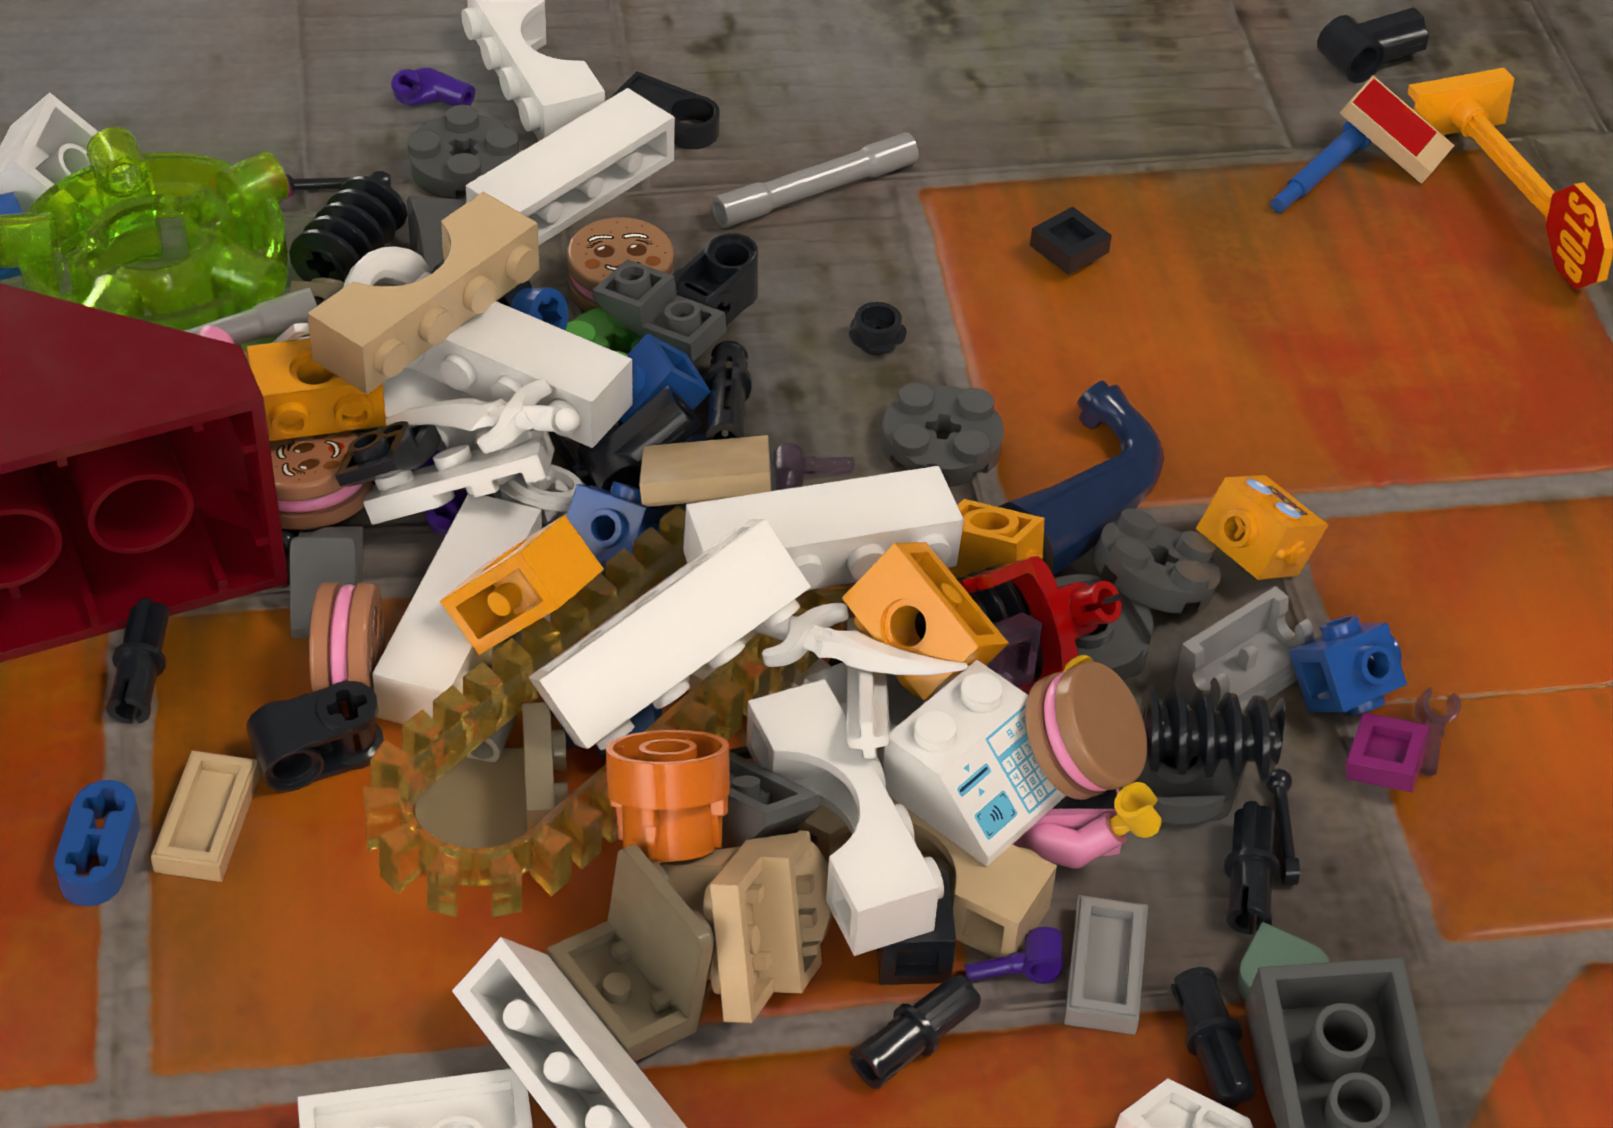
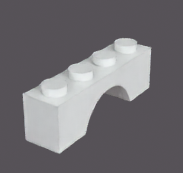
M467 0L468 8L462 9L461 17L468 39H475L477 41L486 68L488 70H495L499 76L500 86L507 100H514L518 107L523 127L527 132L533 131L539 141L605 102V91L585 61L556 59L536 51L546 45L545 0Z
M826 679L749 700L746 746L754 762L820 794L819 804L830 809L840 817L852 834L850 839L840 849L829 856L826 902L853 955L856 956L934 931L938 899L944 896V885L940 870L932 857L923 858L914 841V829L909 813L903 804L894 805L886 790L884 771L878 757L871 759L863 758L862 749H850L848 747L847 703H838Z

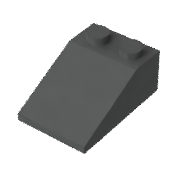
M1404 957L1258 968L1244 1006L1257 1073L1277 1128H1441Z

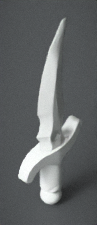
M540 379L520 388L508 403L502 398L491 402H483L477 398L438 401L410 408L386 418V425L407 421L409 425L428 424L455 427L467 431L493 427L488 433L477 439V444L482 452L490 453L512 443L526 430L574 431L579 426L580 417L574 408L536 405L538 401L552 392L547 380Z
M844 603L820 605L798 617L791 615L770 629H766L762 623L753 629L754 632L783 641L775 647L763 650L764 665L768 667L789 665L799 660L808 651L814 652L818 658H836L853 668L894 675H934L962 671L969 667L965 662L941 660L908 652L874 640L857 630L839 631L829 628L849 618L847 605Z

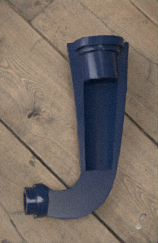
M1104 380L1092 385L1078 399L1077 404L1083 410L1079 420L1084 426L1092 430L1103 423L1107 424L1120 441L1121 453L1052 487L998 506L1045 518L1043 560L1053 576L1094 547L1099 540L1103 528L1108 523L1117 521L1124 509H1136L1151 493L1163 467V448L1153 427L1128 402L1118 385L1109 386Z

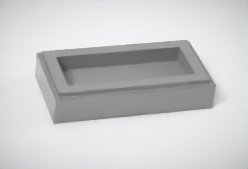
M1078 895L1064 1025L1136 1035L1140 1012L1148 905Z

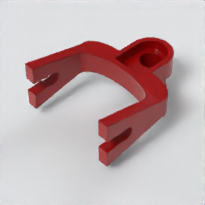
M1038 556L1014 561L958 581L967 593L995 587L1009 580L1015 583L1022 592L1036 625L1043 658L1040 677L1033 682L1017 687L1028 695L1038 680L1054 673L1063 672L1066 665L1073 658L1079 656L1075 639L1093 632L1099 624L1115 622L1120 617L1122 610L1121 600L1110 603L1105 602L1106 597L1119 594L1117 588L1109 581H1099L1090 586L1083 582H1076L1058 587L1051 570L1044 560Z

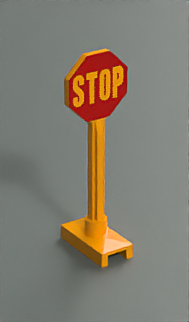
M1498 68L1410 84L1407 94L1415 102L1413 110L1442 135L1461 132L1465 137L1473 138L1529 201L1545 216V226L1555 268L1574 290L1606 281L1613 257V237L1603 201L1584 182L1573 184L1554 192L1548 183L1494 127L1506 124L1515 78L1505 68Z

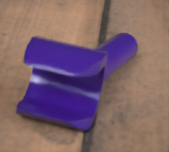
M1052 927L1034 928L1025 936L1024 952L965 964L966 977L971 981L1012 973L1013 975L1024 973L1029 980L1036 983L1048 984L1054 982L1061 974L1063 968L1062 934L1059 930Z

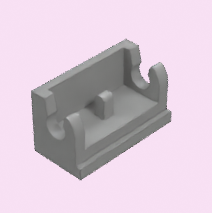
M1275 586L1184 642L1181 647L1174 687L1182 689L1186 704L1188 705L1191 704L1199 689L1209 691L1214 710L1217 709L1226 692L1235 693L1243 713L1253 695L1263 696L1266 701L1298 680L1288 650L1313 640L1314 631L1311 621L1307 618L1297 624L1294 633L1288 627L1285 620V615L1289 611L1288 596Z

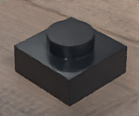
M1072 206L1033 227L1030 246L1069 275L1108 254L1112 235Z

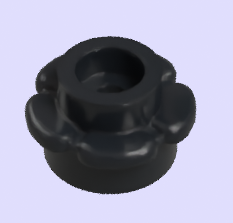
M870 302L862 305L856 311L855 318L851 321L852 329L849 331V337L852 343L864 352L871 355H884L895 348V344L899 345L904 342L907 331L905 326L901 324L902 316L896 307L884 302Z

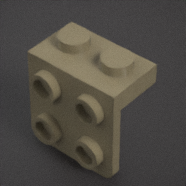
M546 702L522 703L524 747L503 748L499 759L494 763L467 757L462 750L425 752L416 758L415 852L417 863L424 868L557 862L555 825L569 824L568 782L554 783L553 771L567 770L566 739L564 729L551 730V712Z
M632 844L618 851L608 920L547 947L546 954L550 956L634 1062L697 1032L712 950L714 948L713 932L706 918L700 912L691 910L673 889L663 867L655 861H650L637 845Z

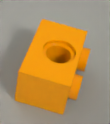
M310 338L247 346L249 365L264 397L269 441L387 426L383 383L368 394L360 391L313 361Z
M563 515L484 564L442 598L440 603L477 654L480 655L560 608L600 574L604 568L568 518Z
M927 542L894 543L842 597L843 601L855 614L854 624L859 632L874 640L908 652L941 660L965 662L969 666L976 660L987 665L1009 644ZM919 610L926 621V632L923 639L918 636L915 628V619ZM964 670L934 675H896V677L907 691L922 698L923 701H928Z

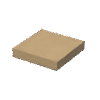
M768 435L643 446L639 483L642 505L651 507L705 502L770 492L771 468Z

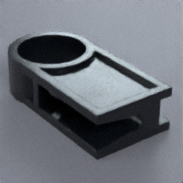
M636 71L610 97L612 98L629 88L674 116V145L678 147L701 149L710 146L719 137L720 112L715 101ZM696 119L704 121V123L686 124L680 121Z

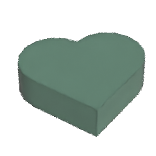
M1262 922L1241 961L1236 981L1238 993L1246 1001L1259 967L1327 963L1329 958L1321 948L1313 943Z

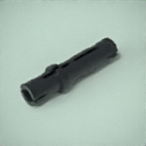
M731 340L723 341L713 348L711 352V367L706 372L704 382L711 391L707 395L709 399L707 431L705 434L707 440L745 437V402L750 397L752 390L751 374L747 370L748 352L738 342ZM727 361L732 362V368H726ZM725 390L731 391L730 406L728 407L724 406ZM722 430H727L728 436H722Z

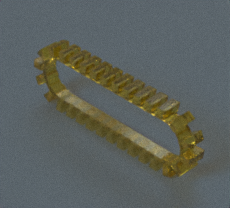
M678 505L660 519L659 533L652 527L648 528L633 540L632 555L623 548L606 562L605 577L601 573L598 574L578 592V600L573 596L560 608L550 613V623L543 617L522 629L521 646L511 638L492 653V670L482 661L464 675L463 695L452 685L434 699L433 719L422 709L402 725V750L386 740L382 742L370 760L371 787L363 786L367 851L379 848L380 877L398 894L422 873L423 869L427 872V910L457 917L461 885L490 886L492 918L521 912L523 874L530 871V875L552 897L571 880L572 861L582 870L601 853L602 836L610 844L619 837L616 807H611L610 799L607 795L606 764L523 836L504 845L489 848H464L448 844L429 834L418 823L412 809L422 792L523 710L522 703H531L540 696L528 678L687 564L683 552L686 512ZM849 584L804 592L796 600L800 608L793 616L798 617L808 610L824 604H846L842 597L849 591ZM844 622L834 624L829 628L842 631ZM757 633L745 644V648L739 654L715 669L644 732L655 730H691L711 733L728 740L741 729L743 714L747 717L749 700L769 695V690L772 693L785 690L794 682L796 668L801 673H804L819 658L814 652L808 651L794 663L779 667H768L764 665L763 650L775 647L783 641Z

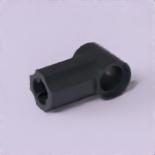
M1414 7L1362 23L1357 22L1349 15H1341L1331 20L1320 32L1317 48L1349 81L1362 83L1375 75L1384 62L1426 50L1429 33L1426 30L1424 16Z
M666 386L621 426L613 425L593 448L580 443L578 458L584 464L588 476L595 487L610 491L613 481L640 489L643 446L683 443L700 429L702 423L680 394L670 386Z

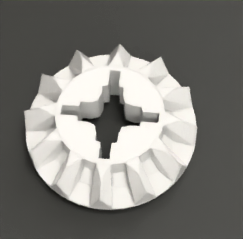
M551 464L547 479L526 484L522 472L514 474L513 479L500 485V489L492 494L501 500L541 509L542 523L547 525L550 521H555L563 515L567 516L576 485L586 484L572 472Z

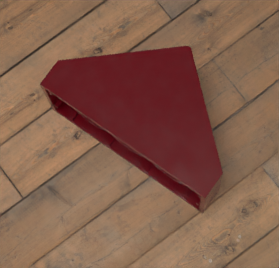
M0 283V663L125 629L130 609L136 606L137 601L141 598H151L155 603L165 604L169 610V616L289 584L264 397L242 347Z

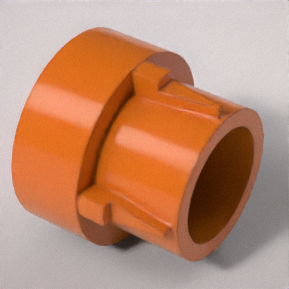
M655 730L622 736L607 744V795L610 799L611 807H616L619 840H623V848L635 844L650 861L657 862L692 860L706 856L715 851L716 848H722V818L728 813V795L730 793L729 743L726 739L700 731Z

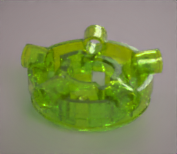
M109 127L97 132L87 145L86 155L90 161V166L74 172L51 186L32 204L27 213L0 214V268L19 267L24 290L182 331L252 309L260 302L282 296L288 282L286 229L282 209L278 202L288 197L289 184L280 163L267 151H261L234 165L212 157L190 153H142L134 134L128 129ZM179 218L182 220L188 246V255L180 261L159 267L139 268L130 266L138 262L161 258L163 242L160 219ZM67 257L72 290L62 295L65 269L63 259ZM144 308L152 315H145Z

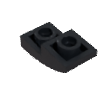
M407 421L395 422L381 430L367 432L349 444L348 451L335 477L340 486L351 487L417 468L434 454L442 438L435 425H409Z

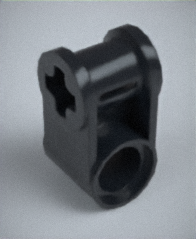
M727 233L715 237L683 268L672 273L675 276L677 295L725 312L727 327L743 310L752 305L758 297V247L756 243L748 236L739 233Z
M356 681L337 682L325 689L289 700L271 702L256 710L247 721L246 731L267 786L275 791L282 792L299 790L310 785L312 782L350 770L362 769L373 764L382 755L385 744L383 731L375 722L379 709L377 696L371 687ZM342 700H346L349 717L344 718L340 705ZM354 734H358L360 738L361 749L359 751L355 750Z

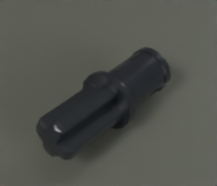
M151 598L139 599L137 605L130 609L123 644L115 648L112 656L113 665L116 667V674L106 710L113 719L126 724H132L135 706L138 707L136 715L138 723H143L149 719L156 678L164 672L167 663L166 657L162 653L170 614L165 604L155 603Z
M1257 801L1245 802L1243 808L1238 809L1234 813L1232 853L1228 854L1224 861L1225 873L1230 878L1229 910L1227 911L1226 921L1231 929L1243 934H1251L1252 914L1257 915V931L1262 922L1272 926V881L1276 880L1280 874V862L1274 855L1275 813L1270 806H1261Z
M1207 967L1191 968L1177 975L1174 978L1175 984H1171V990L1188 1028L1185 1044L1189 1053L1199 1057L1213 1098L1227 1108H1236L1240 1103L1251 1100L1256 1090L1239 1044L1243 1031L1238 1020L1230 1017L1226 1009L1214 971Z
M964 975L950 977L913 1006L903 1003L894 1010V1019L849 1052V1055L853 1057L850 1059L851 1064L859 1077L873 1089H880L898 1071L920 1055L931 1056L936 1052L939 1047L938 1039L980 1006V994L973 987L971 980Z

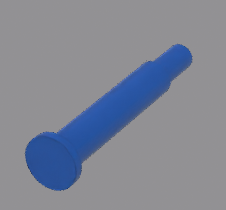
M1347 121L1343 126V133L1290 179L1287 187L1271 200L1272 208L1278 213L1285 211L1298 198H1303L1356 149H1364L1372 141Z

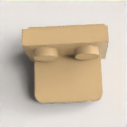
M810 831L746 840L742 846L715 850L700 858L660 863L667 873L673 889L691 910L700 912L711 927L714 936V948L712 950L707 979L711 980L714 993L721 994L724 1022L752 1023L774 992L802 993L822 964L820 944L827 934L833 916L826 902L829 864L818 847L811 842Z

